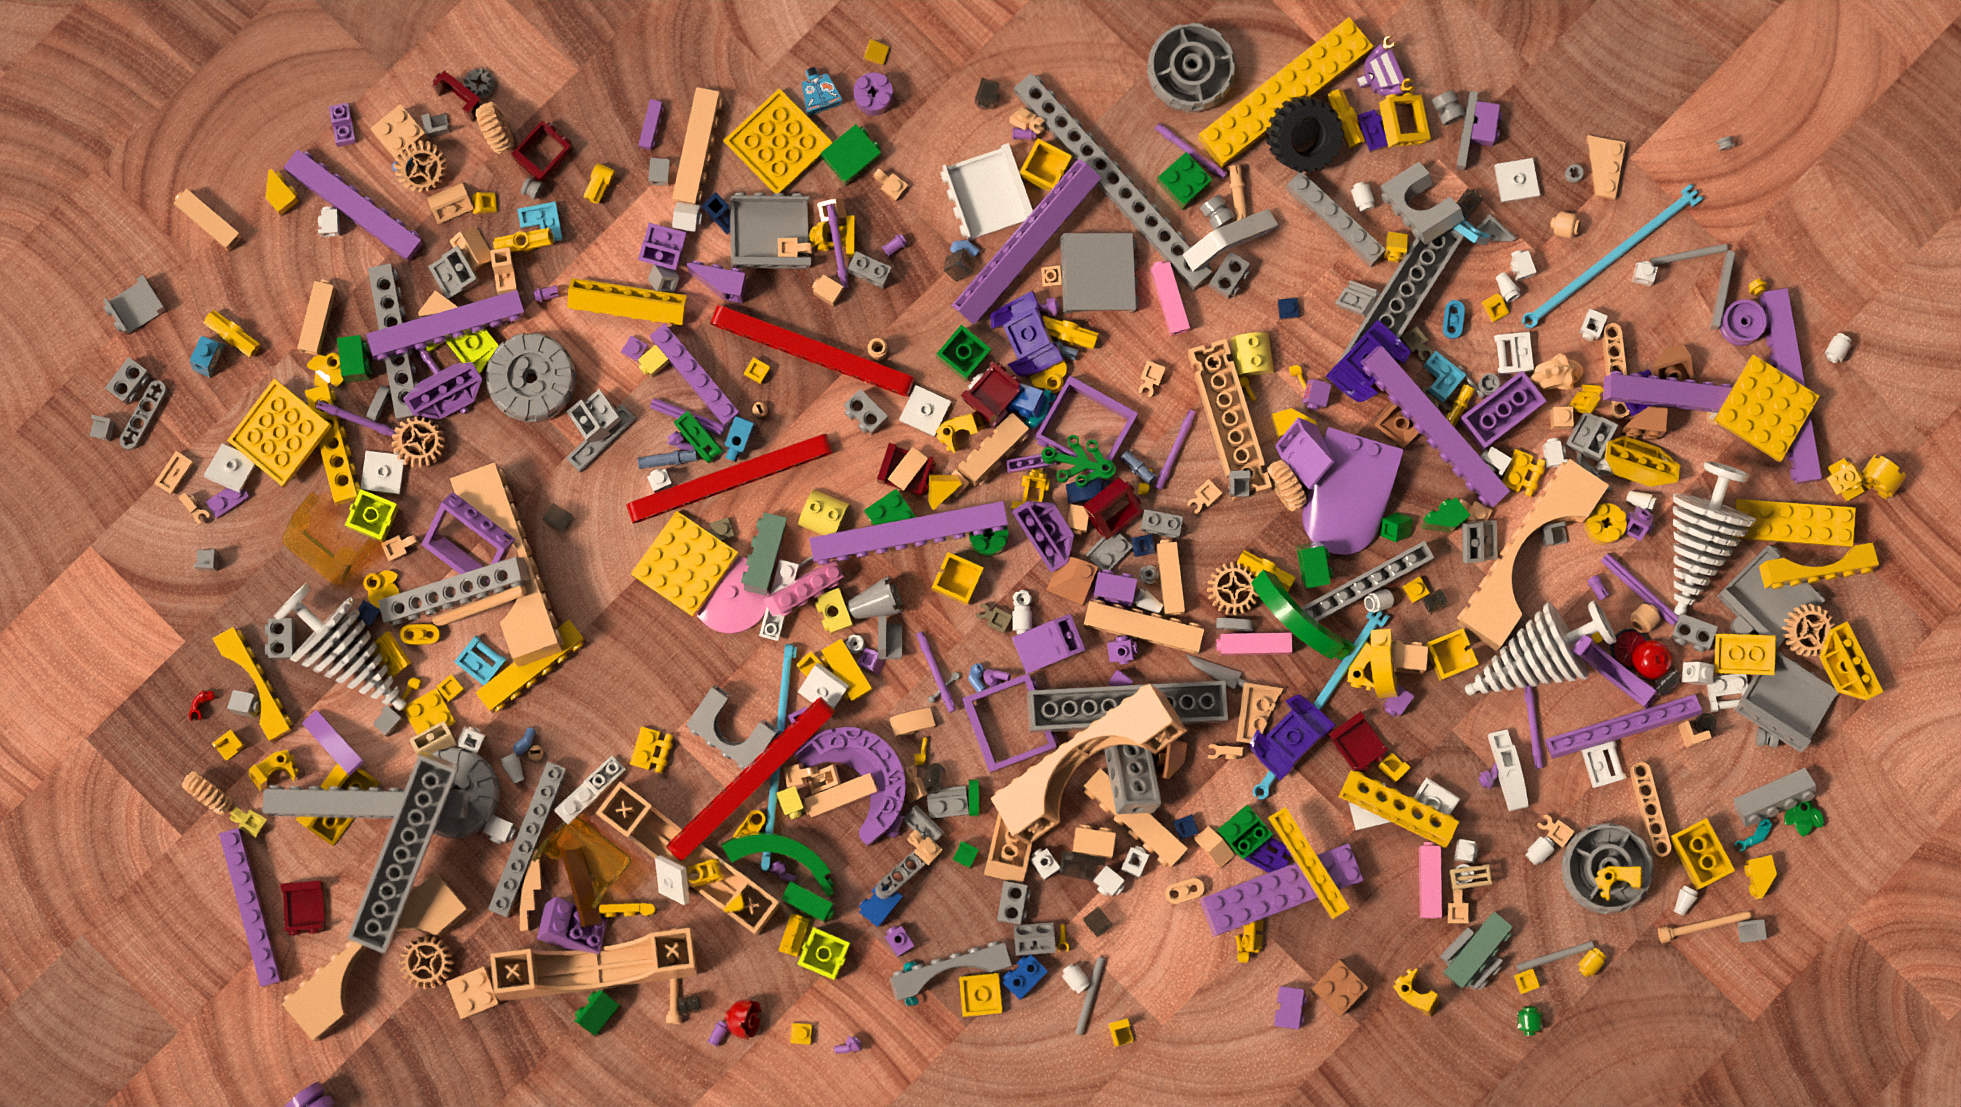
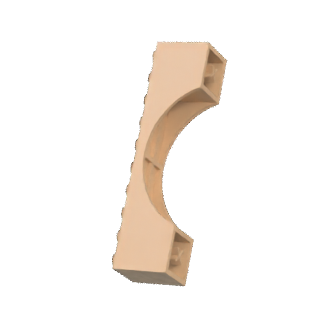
M1571 459L1567 463L1562 462L1554 473L1556 478H1551L1543 489L1546 493L1544 495L1541 493L1532 505L1535 508L1534 511L1530 510L1522 520L1524 526H1519L1511 537L1513 542H1508L1500 553L1503 557L1501 559L1497 558L1489 569L1492 572L1491 575L1487 574L1479 584L1481 590H1476L1468 601L1470 606H1465L1457 617L1460 620L1457 624L1459 627L1495 651L1502 646L1522 616L1512 589V568L1522 543L1528 536L1544 525L1564 521L1582 523L1589 516L1609 486Z
M492 463L450 478L455 494L514 537L515 540L512 545L517 550L519 557L525 558L530 581L523 583L527 593L525 596L517 598L511 611L500 622L517 667L562 652L561 645L564 642L558 629L554 628L558 625L552 611H548L551 605L546 594L542 593L545 588L539 574H535L539 571L533 557H529V555H532V551L527 540L523 539L526 537L520 521H517L520 517L514 503H511L514 501L511 491L507 485H504L507 484V480L502 468H497L496 464Z
M1151 684L1144 685L1132 697L1124 699L1121 705L1110 709L1103 718L1095 720L1089 728L1077 733L1071 741L1062 744L1053 754L1045 756L1042 762L1030 767L1024 775L1013 779L1010 785L998 790L991 800L1011 835L1029 845L1060 823L1059 810L1064 788L1076 768L1088 757L1102 749L1116 745H1135L1156 754L1187 730L1166 695Z
M619 782L596 812L600 818L654 859L661 855L685 867L686 870L690 866L704 863L711 859H719L720 871L725 878L716 883L692 888L723 911L741 893L744 910L727 914L757 936L781 905L771 895L702 844H699L684 860L679 861L666 846L682 829L622 782ZM697 873L689 875L691 880H697L700 877Z
M435 872L434 874L429 873L422 879L424 883L419 887L414 886L411 889L395 932L418 930L441 937L470 912V909L442 876ZM352 940L345 945L347 949L341 953L337 952L330 958L331 962L326 966H320L315 971L316 975L312 979H305L299 985L301 988L298 991H291L284 997L285 1002L282 1005L312 1041L319 1042L349 1016L346 1004L347 982L354 964L368 948L367 946Z
M690 928L649 933L642 938L630 942L601 947L599 954L578 950L541 951L534 949L490 954L494 994L500 1002L698 976L694 938Z

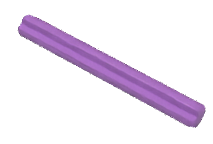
M1607 553L1602 558L1601 562L1648 605H1654L1658 609L1659 615L1670 625H1674L1678 621L1679 616L1612 555Z

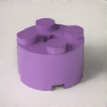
M867 73L857 79L854 86L856 106L870 116L881 115L887 111L893 100L891 83L885 75ZM874 91L876 96L872 97L871 92Z

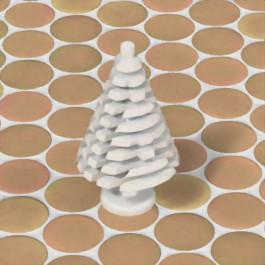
M1704 461V469L1718 475L1711 501L1681 493H1674L1673 501L1680 505L1679 507L1673 506L1674 515L1679 517L1678 519H1673V526L1681 530H1674L1675 540L1681 542L1673 543L1674 551L1683 555V557L1680 555L1674 556V563L1683 567L1682 569L1674 568V574L1676 577L1685 580V582L1674 580V587L1682 591L1680 594L1674 592V599L1678 601L1674 610L1676 615L1680 616V613L1686 615L1687 605H1693L1696 601L1690 595H1700L1704 591L1703 588L1694 585L1695 583L1699 585H1708L1710 583V578L1701 574L1715 576L1719 570L1712 565H1723L1726 559L1722 556H1730L1733 552V549L1729 546H1737L1741 541L1736 537L1740 535L1745 536L1748 533L1749 529L1744 526L1750 527L1756 522V519L1752 516L1722 504L1730 480L1747 482L1749 480L1750 474L1742 470L1713 461Z
M305 583L275 613L274 617L277 620H281L290 611H294L314 630L295 651L290 660L297 662L323 639L301 664L302 666L309 667L331 646L332 648L316 664L313 671L321 672L340 654L341 656L324 674L325 677L331 678L345 664L349 663L347 668L335 680L336 682L342 684L357 670L359 673L353 677L347 687L353 689L366 678L367 681L358 692L365 694L374 686L376 689L370 697L377 699L383 694L385 697L381 703L387 705L391 702L398 711L405 708L406 702L398 696L400 692L398 687L396 686L392 690L389 688L394 681L392 676H388L384 681L381 680L388 671L386 663L375 673L372 671L382 660V655L378 653L367 664L364 663L377 648L375 642L373 641L358 656L356 655L370 639L369 631L360 636L349 648L347 647L364 628L365 623L363 619L339 639L359 616L360 613L357 608L349 613L332 631L330 630L353 605L354 602L351 597L322 622L302 603V599L311 590V586Z
M1593 600L1588 605L1593 621L1570 632L1554 605L1550 601L1543 606L1544 613L1539 610L1534 615L1536 624L1532 619L1526 623V630L1528 632L1521 628L1517 633L1519 641L1513 637L1509 641L1510 650L1506 646L1500 650L1502 660L1497 655L1492 658L1495 672L1487 664L1483 669L1486 677L1483 678L1481 673L1478 672L1474 677L1475 682L1465 686L1466 693L1469 696L1476 694L1479 690L1483 694L1490 693L1488 685L1495 692L1502 691L1499 680L1505 689L1514 690L1513 681L1518 688H1526L1527 684L1525 681L1530 686L1535 687L1539 685V680L1545 685L1551 684V677L1555 683L1564 682V677L1568 681H1575L1576 675L1582 680L1588 679V670L1585 662L1571 651L1576 642L1579 641L1582 635L1590 636L1598 631L1608 644L1616 642L1613 629L1599 604Z

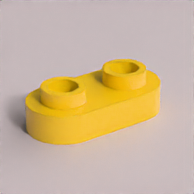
M432 624L406 625L400 631V638L407 645H432L440 639V631ZM409 632L414 633V637L412 639H409L407 637ZM428 632H433L434 636L428 638L427 634Z

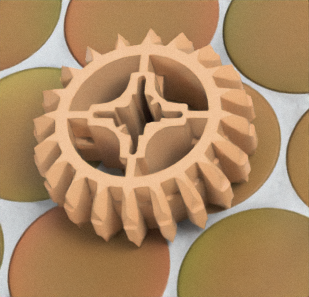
M489 102L477 108L476 117L479 127L491 149L500 154L513 148V134L499 107L495 103Z
M419 140L418 145L412 141V147H409L407 144L404 145L406 150H399L401 157H395V160L399 162L394 164V168L398 169L395 171V175L399 176L398 181L403 183L405 188L410 186L411 191H414L417 187L420 193L423 187L426 191H429L430 185L436 188L435 182H442L439 176H445L446 174L443 169L447 168V165L444 164L446 158L442 156L443 152L437 150V145L431 146L429 141L425 145L422 140ZM418 153H427V154H430V155H429V156L425 155L424 157H418L416 154H418ZM411 158L412 164L410 165V167H408V170L406 171V164L408 160ZM416 160L419 162V164L423 166L425 172H423L422 169L418 167ZM435 161L434 170L431 174H429V168L433 165L432 163ZM421 175V176H423V177H425V178H423V179H413V178H411V177H414V178H415L416 176Z
M415 416L413 422L410 418H407V424L401 421V428H395L397 434L392 435V439L395 440L392 442V447L396 448L393 452L394 454H399L398 460L404 459V465L411 462V468H414L415 464H419L418 467L421 469L423 463L429 467V460L435 463L437 462L436 457H441L442 453L440 451L444 450L442 443L445 442V438L441 437L443 435L442 430L437 431L439 429L438 424L432 426V419L427 423L425 422L426 417H422V421H418V417ZM417 429L427 431L428 433L422 434ZM410 431L411 439L406 444H402L403 437ZM415 437L419 442H422L421 446L417 442L415 443ZM434 440V447L426 453L425 446ZM416 451L419 455H413L409 452Z
M1275 461L1267 467L1266 472L1268 473L1271 485L1288 510L1293 512L1307 503L1302 486L1284 461Z
M1233 562L1230 563V569H1228L1226 564L1222 565L1224 571L1216 568L1218 575L1211 574V578L1215 581H1208L1207 584L1213 587L1207 588V592L1213 593L1208 597L1209 600L1216 599L1212 604L1213 607L1219 603L1221 605L1218 609L1219 612L1224 607L1227 608L1225 611L1226 615L1232 609L1235 616L1237 615V609H1239L1241 614H1244V606L1247 610H1250L1249 602L1255 605L1256 600L1252 597H1259L1257 592H1254L1255 589L1251 584L1254 580L1251 577L1255 573L1252 571L1247 574L1246 572L1249 568L1246 566L1244 570H1241V564L1234 568ZM1230 574L1229 583L1217 587L1219 580L1223 576ZM1236 574L1242 576L1248 585L1240 584L1237 581ZM1232 582L1233 585H1236V587H1238V590H1236L1235 595H1233V593H1231V591H1229L1228 589L1231 587ZM1249 591L1248 598L1237 604L1238 594ZM1219 593L1229 595L1231 604L1225 602L1219 596Z
M1801 604L1800 608H1794V613H1788L1790 619H1784L1787 626L1782 627L1787 633H1784L1782 636L1788 638L1785 643L1786 645H1791V651L1796 650V654H1803L1805 657H1809L1810 654L1811 656H1817V652L1821 653L1828 632L1835 625L1829 622L1832 617L1831 615H1826L1827 610H1821L1819 605L1814 607V604H1808L1807 606L1806 604ZM1812 614L1818 620L1810 622L1805 616ZM1807 638L1812 644L1804 646L1799 640Z
M191 771L182 783V787L219 815H224L233 803L228 795L197 772Z
M425 935L424 942H422V938L419 936L417 937V944L413 940L410 941V944L413 946L412 948L404 946L408 953L400 954L402 957H406L405 960L399 961V964H405V967L401 968L400 971L408 972L403 978L408 979L411 977L410 985L417 981L416 988H420L423 983V988L427 990L428 983H430L432 988H436L435 981L442 985L443 982L440 978H449L444 973L445 971L452 972L451 968H447V964L452 965L454 962L451 960L447 961V958L453 955L452 953H445L449 949L448 946L441 948L444 941L440 940L436 944L437 937H433L431 942H429V936ZM432 946L438 951L426 955L420 948ZM414 952H416L418 963L412 969L411 958ZM441 956L442 966L437 973L434 964ZM423 957L431 960L429 962L431 963L430 968L425 965L422 966ZM422 970H427L432 975V978L421 979L415 974Z

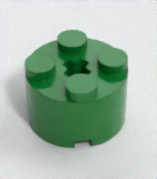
M1005 526L1003 531L993 532L992 529L985 530V534L977 536L969 533L970 545L978 554L984 557L996 556L1005 549L1008 543V528ZM986 532H990L991 535H994L991 537V540H988L987 537H983L986 535Z

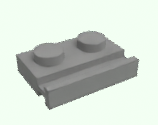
M1349 280V286L1344 288L1335 304L1339 308L1366 317L1376 302L1375 298L1380 296V292Z
M1117 532L1108 540L1102 537L1085 556L1101 571H1110L1133 546Z
M966 786L926 790L930 819L969 815Z

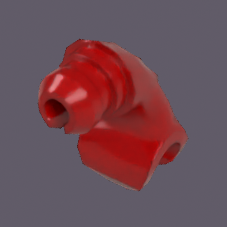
M202 690L193 699L189 711V719L193 721L192 717L195 713H198L199 721L202 720L203 715L199 711L200 704L208 700H214V691Z

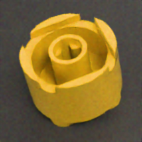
M1876 454L1873 455L1861 472L1864 478L1862 481L1863 485L1868 489L1872 487L1878 491L1877 494L1886 500L1895 494L1906 479V474L1903 472L1901 475L1896 464L1883 456L1878 459Z
M1610 503L1599 504L1593 508L1584 522V528L1589 539L1598 545H1608L1616 542L1624 534L1627 526L1626 514L1618 506ZM1607 521L1609 526L1604 528V524L1601 522Z

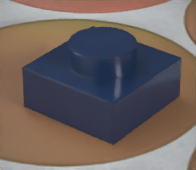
M1297 298L1278 299L1279 320L1299 318Z
M1152 534L1131 538L1134 557L1155 553Z
M363 600L358 608L360 614L356 619H363L366 625L372 627L381 610Z
M1192 815L1173 821L1180 840L1199 833Z

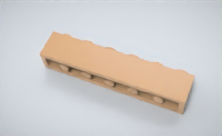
M696 87L672 197L673 203L683 202L697 205V202H701L703 191H700L701 183L705 184L707 175L704 169L705 165H709L711 154L708 153L709 146L713 147L715 138L712 132L713 128H717L719 120L716 113L717 109L721 110L723 101L718 91Z
M1096 599L1093 602L1089 601L1083 625L1084 627L1117 635H1127L1129 638L1133 637V639L1195 654L1199 653L1204 629L1200 628L1201 625L1189 623V625L1181 624L1182 621L1179 619L1170 618L1169 621L1162 619L1161 615L1151 613V616H1148L1138 609L1128 611L1124 610V606L1113 604L1111 607L1105 605L1104 601Z
M1101 769L1084 785L1086 789L1084 793L1091 800L1097 799L1100 802L1099 807L1104 812L1108 813L1110 811L1115 816L1113 820L1121 827L1125 825L1129 829L1128 834L1135 840L1139 838L1144 843L1143 847L1150 854L1154 852L1159 856L1157 860L1164 867L1167 865L1172 867L1187 851V848L1149 813L1116 814L1110 778Z

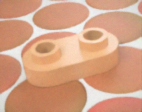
M1197 878L1178 882L1166 889L1165 898L1171 904L1189 901L1202 895L1204 885ZM1191 885L1197 886L1196 892L1190 890ZM1172 891L1178 892L1177 898L1171 896Z

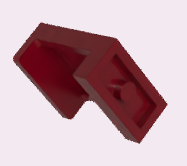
M445 70L441 74L438 73L432 81L436 94L441 96L446 89L453 92L466 103L462 110L466 118L473 122L477 118L476 109L483 105L481 99Z
M993 361L990 362V368L969 391L965 390L961 394L962 400L990 424H993L1023 391L1020 379L1015 375L1010 376L1006 373L1007 369L999 362L995 364Z
M889 443L877 482L902 490L888 480V478L909 451L897 447L896 444ZM928 457L929 459L904 491L921 497L923 492L927 493L929 487L927 479L929 473L933 474L936 463L933 462L934 457Z
M1360 711L1327 736L1354 772L1360 771L1364 773L1371 768L1369 765L1371 762L1376 760L1378 763L1387 756L1385 752L1389 749L1383 745Z
M323 881L280 884L281 892H283L284 932H289V936L301 935V931L309 930V934L321 933V929H326Z

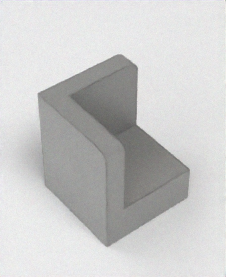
M429 114L421 115L427 138L450 133L445 114L430 117Z
M650 158L648 179L650 185L669 186V159Z
M653 264L648 277V281L655 291L674 293L679 280L675 270Z
M92 415L93 425L89 436L110 442L115 422L109 418Z
M1250 470L1229 472V497L1249 496Z
M1565 521L1544 525L1540 528L1544 547L1567 543L1564 528L1566 526Z
M216 549L197 550V563H194V568L200 571H217L218 551Z
M386 705L381 710L383 713L373 724L388 737L403 719Z
M1764 919L1737 923L1740 943L1767 939Z

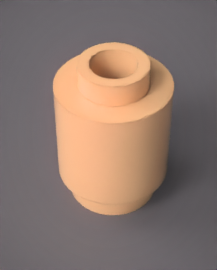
M874 338L868 344V354L873 360H882L887 355V344L881 338ZM876 348L882 350L881 352H874Z

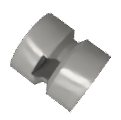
M1455 90L1447 91L1432 100L1436 111H1440L1439 118L1444 126L1454 123L1466 115L1462 105L1458 104L1459 98Z
M1221 194L1211 198L1200 207L1204 216L1210 217L1209 222L1214 230L1229 224L1236 217L1231 209L1225 208L1226 202Z

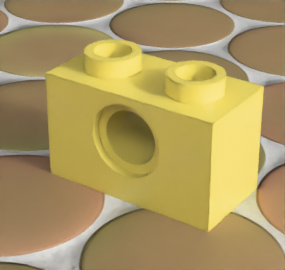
M839 588L817 596L818 601L815 602L818 613L822 612L825 619L821 621L825 632L829 630L832 635L853 627ZM832 607L837 608L839 611L835 617H830L827 614L828 610Z
M795 786L777 793L786 818L790 817L793 820L802 816L801 813L805 810Z

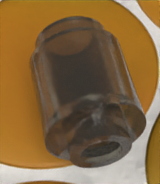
M1675 669L1669 670L1664 676L1658 678L1652 687L1664 698L1666 695L1669 696L1682 683L1680 679L1682 676Z
M933 763L926 768L923 785L928 793L937 794L943 788L946 769L941 764Z

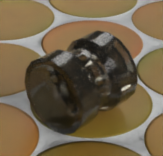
M1441 589L1434 591L1432 595L1422 597L1423 603L1430 615L1439 608L1444 609L1448 607L1447 599Z
M1703 713L1694 720V728L1698 733L1708 730L1711 732L1716 727V719L1710 713Z
M697 993L691 994L690 997H678L682 1017L687 1016L691 1012H702Z

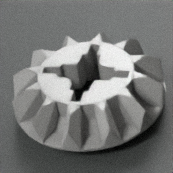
M474 68L467 73L464 79V86L482 99L492 93L495 81L489 71L483 68ZM481 76V80L485 84L480 85L477 90V86L473 82L478 81Z

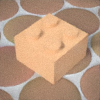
M401 104L370 128L375 137L394 159L396 156L401 157L399 150L405 151L404 145L407 144L409 147H412V141L418 145L419 140L424 142L428 139L424 131Z
M1392 640L1394 671L1422 675L1426 671L1428 647L1423 646V643L1412 642L1410 645H1406L1404 641Z
M1080 825V828L1076 827L1072 854L1111 860L1116 833H1112V829L1100 828L1097 831L1092 830V826Z
M485 967L447 981L462 1020L500 1005L499 999L494 994V986Z

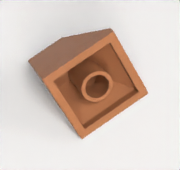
M1684 344L1665 349L1653 364L1654 376H1659L1662 380H1666V378H1677L1679 382L1694 380L1692 358Z
M1389 401L1374 425L1401 447L1405 448L1418 432L1414 428L1415 424L1411 419L1407 420L1402 415V409L1398 404L1394 405Z
M1069 557L1067 564L1054 571L1046 591L1083 606L1098 567L1081 559Z
M1174 740L1156 754L1151 752L1157 779H1169L1185 763L1187 743Z

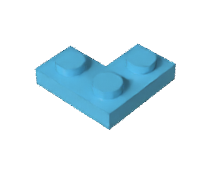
M556 202L517 209L521 229L540 226L541 229L551 228L554 242L563 241Z
M1437 351L1433 353L1423 366L1438 378L1428 391L1441 402H1444L1466 376L1465 373Z

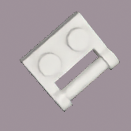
M1530 332L1494 336L1499 359L1498 375L1534 371ZM1505 341H1510L1513 366L1507 367Z
M1746 674L1713 677V684L1707 685L1712 713L1737 706L1740 699L1717 702L1716 697L1734 694L1743 695L1748 687Z
M1615 741L1581 751L1593 788L1627 779L1617 755ZM1608 749L1615 776L1611 777L1603 750Z

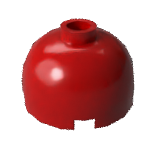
M1645 641L1639 644L1632 654V664L1637 674L1645 679L1661 678L1672 667V653L1667 645L1660 641Z
M743 999L736 1001L726 1011L725 1021H727V1027L735 1037L750 1040L749 1037L753 1038L755 1036L761 1019L757 1018V1011L761 1012L760 1004L754 1000Z

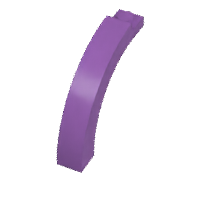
M1582 635L1571 650L1600 675L1644 708L1648 709L1659 695L1655 689L1613 659L1588 636Z

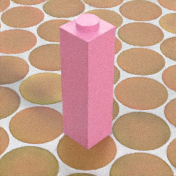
M1165 261L1156 262L1151 267L1150 272L1170 337L1189 332L1190 326L1170 262L1165 263Z
M1292 633L1221 634L1220 639H1216V650L1220 651V656L1291 655Z
M1424 842V846L1419 847L1420 919L1442 918L1441 846H1436L1434 842Z

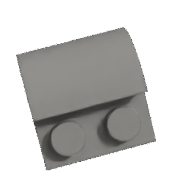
M458 245L443 254L441 259L428 266L448 300H451L465 290H470L479 281Z
M600 389L586 401H578L567 411L588 442H597L608 437L611 434L609 430L622 420L605 393Z
M1582 413L1566 442V446L1584 454L1586 458L1600 461L1606 451V443L1612 440L1619 425L1591 413Z
M1497 520L1462 522L1464 563L1484 562L1498 558Z

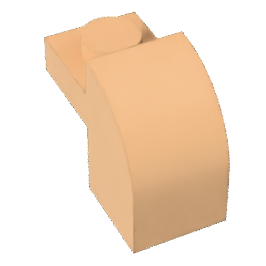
M510 248L490 250L498 295L517 290Z

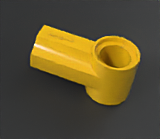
M597 163L592 171L591 181L583 197L592 203L599 204L607 186H610L616 171Z

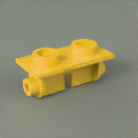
M791 913L778 951L797 957L810 919Z
M1263 919L1243 926L1244 936L1241 943L1244 952L1260 953L1263 935L1256 934V931H1263Z

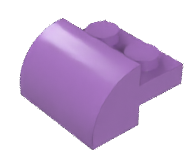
M649 223L638 260L677 270L683 254L682 250L687 233Z

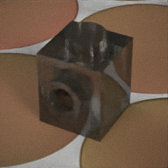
M981 78L975 97V104H977L978 108L988 110L989 108L993 109L995 104H999L1001 98L999 93L1000 83Z
M1469 188L1456 203L1461 208L1466 221L1469 220L1480 206L1483 199L1478 191L1470 190Z

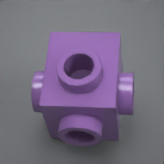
M1636 507L1633 513L1629 511L1626 516L1627 526L1624 533L1641 541L1646 533L1649 534L1654 526L1651 523L1654 515L1646 509Z
M1127 635L1116 636L1115 640H1109L1107 643L1110 662L1119 661V664H1128L1136 657L1135 654H1138L1137 643L1133 642V637L1128 638Z

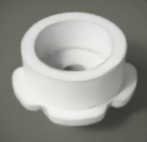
M1020 590V592H1016L1013 595L1014 606H1029L1032 602V596L1026 590Z
M852 634L848 637V641H846V647L851 653H859L865 647L864 638L861 635Z

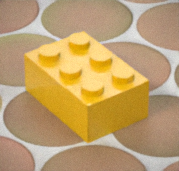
M1707 818L1669 837L1696 890L1735 871Z

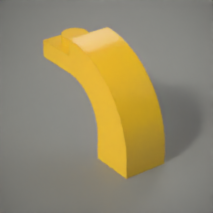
M1391 629L1371 630L1370 655L1376 695L1378 698L1398 697L1397 677L1392 657Z

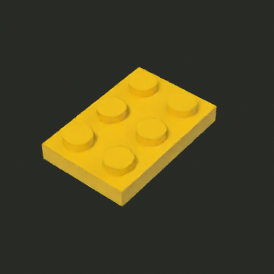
M1716 633L1714 673L1775 675L1776 635Z

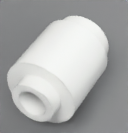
M1364 182L1353 185L1354 189L1351 190V193L1360 212L1374 208L1375 199L1370 185Z
M1841 333L1834 336L1825 351L1827 359L1833 363L1842 362L1851 347L1850 343L1852 340Z
M1387 589L1370 593L1364 599V605L1370 612L1391 608L1394 602L1392 593Z
M1015 606L1012 612L1013 631H1017V635L1032 629V611H1030V606Z
M1540 836L1527 850L1528 853L1525 856L1536 866L1539 863L1542 864L1555 850L1553 848L1554 843L1548 837L1542 838Z
M1071 963L1063 970L1065 973L1062 976L1063 979L1078 994L1090 985L1089 978L1078 964L1073 966Z

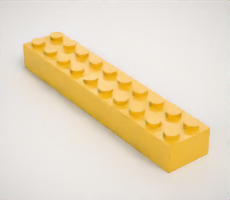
M1348 17L1199 133L1198 141L1221 169L1267 134V127L1271 126V123L1268 122L1270 117L1274 118L1276 115L1274 110L1277 107L1282 108L1284 101L1288 100L1291 102V99L1297 96L1300 98L1302 96L1315 97L1370 54L1373 45L1351 18Z

